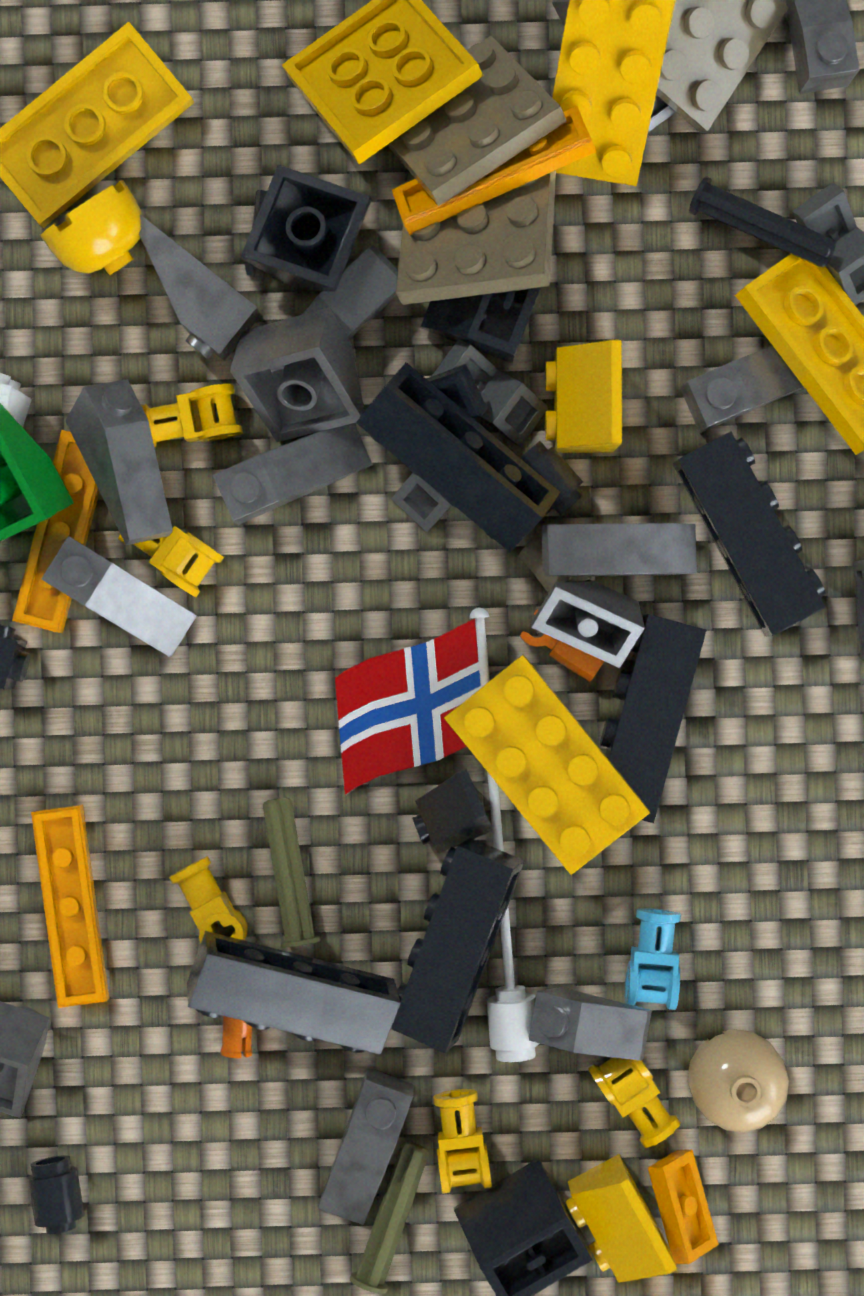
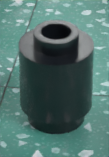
M539 441L520 457L561 492L546 515L555 509L561 516L582 497V494L577 490L583 483L582 479L553 447L547 449Z
M53 1156L31 1163L32 1175L27 1179L35 1226L46 1227L47 1234H59L75 1229L76 1220L84 1217L85 1213L77 1167L71 1165L70 1156Z

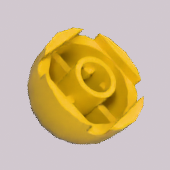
M120 180L115 186H109L69 212L65 218L66 221L57 227L55 224L51 225L40 236L53 255L64 266L75 272L86 274L105 268L110 276L134 260L129 250L141 238L139 235L141 229V210L123 180Z

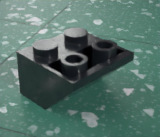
M542 287L430 301L420 328L455 342L458 339L471 344L478 351L513 363Z
M539 1158L493 1184L491 1188H486L454 1207V1212L477 1263L496 1296H533L593 1261L588 1241L575 1223L567 1205Z

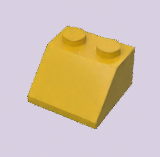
M608 340L557 348L554 354V361L545 362V391H554V411L545 412V440L554 441V449L558 453H613L622 443V340Z
M620 1154L568 1181L572 1197L565 1201L577 1226L581 1228L587 1224L596 1241L590 1243L589 1247L602 1272L611 1268L618 1283L666 1275L677 1270L667 1241Z

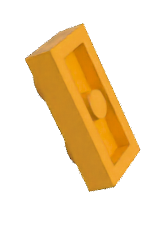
M676 1150L649 1166L648 1171L675 1264H691L719 1245L693 1150Z

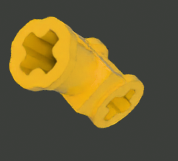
M234 384L210 385L192 390L190 393L176 395L177 403L153 408H150L147 404H142L141 407L149 421L154 447H156L159 441L184 437L188 443L223 440L243 434L242 426L236 424L231 395L235 392ZM215 403H216L217 412H218V418H219V422H218V423H217L216 414H215V409H214V404H215Z
M176 526L172 528L173 531L170 536L158 538L160 540L159 543L154 540H148L133 544L152 557L149 563L159 569L164 577L194 597H197L200 593L198 586L213 564L221 563L224 559V556L191 533H185ZM120 534L118 540L125 545V542Z
M208 856L169 877L172 884L179 885L192 909L189 913L199 930L200 943L205 931H215L218 927L217 921L223 927L232 925L235 928L234 933L231 935L232 938L246 939L248 934L246 918L240 911L234 909L226 892L220 890L208 868L211 864Z
M612 1057L600 1066L593 1064L588 1068L612 1106L615 1105L623 1118L627 1115L630 1117L642 1135L640 1142L643 1147L648 1148L659 1144L672 1135L680 1126L681 1122L675 1115L670 1116L657 1097L660 1091L643 1060ZM643 1107H646V1108H647V1110L649 1111V1113H650V1114L652 1115V1117L654 1118L653 1121H651V1120L648 1118V1116L646 1115V1113H645L644 1110L642 1109Z
M454 1089L433 1096L434 1105L440 1109L442 1132H438L439 1148L437 1149L443 1194L450 1193L452 1187L482 1184L484 1188L492 1187L487 1144L483 1140L482 1127H477L474 1102L478 1100V1094L474 1089ZM456 1110L460 1112L461 1127H458L456 1123Z

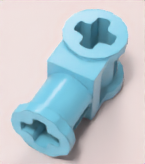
M638 908L636 917L641 920L638 947H631V957L627 965L625 979V1003L635 1005L636 1002L665 1004L669 1010H676L680 991L679 954L673 950L675 923L680 922L681 913L663 909Z

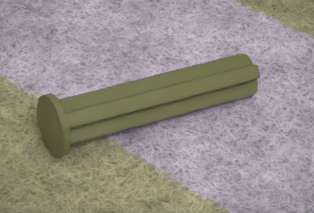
M286 797L268 800L263 804V811L286 940L281 942V947H298L321 941L320 935H314L292 801Z
M404 1142L401 1145L358 1271L351 1273L349 1278L354 1285L369 1292L387 1293L388 1285L385 1283L429 1156L428 1150L419 1144Z

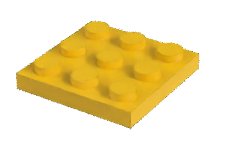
M372 0L282 64L288 78L359 165L483 77L478 62L422 0Z

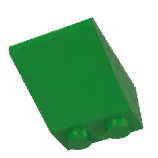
M0 403V541L48 519L74 504L51 458Z

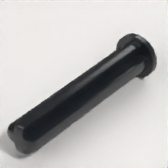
M707 176L700 182L689 207L690 214L696 215L698 212L705 214L818 267H825L831 260L836 247L834 239L712 185V179Z

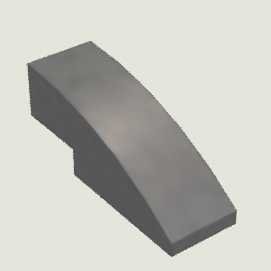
M615 523L541 526L543 576H629L697 573L695 524Z

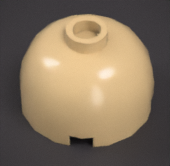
M731 1029L723 1031L724 1034L717 1035L710 1041L707 1039L699 1045L689 1064L687 1082L695 1105L707 1120L725 1130L745 1133L763 1128L778 1116L787 1100L789 1078L784 1060L768 1040L752 1031Z

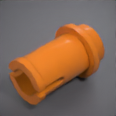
M223 1016L220 1054L229 1058H242L241 1052H243L244 1057L252 1056V1027L242 1020Z

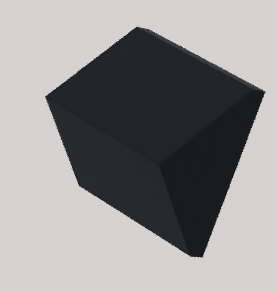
M277 165L241 257L243 260L297 291L335 292L372 201L371 196Z

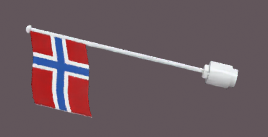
M474 609L469 617L472 620L428 642L369 658L345 670L335 678L345 795L358 786L379 776L438 761L467 747L444 717L490 681L485 618L489 617V613L485 609ZM487 772L493 847L504 851L499 787ZM508 907L500 927L505 986L496 988V995L486 1000L490 1047L496 1050V1059L498 1061L521 1062L533 1059L536 1056L535 1047L540 1043L529 1041L536 996L526 993L524 986L515 985Z

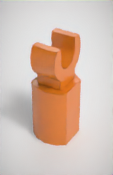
M522 631L519 635L523 642L529 646H545L549 648V657L588 682H591L604 663L603 660L546 634L535 638L529 633Z

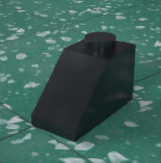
M467 769L456 773L415 801L420 815L412 819L423 845L432 842L438 853L447 851L451 847H456L469 838L475 839L492 832L491 824Z

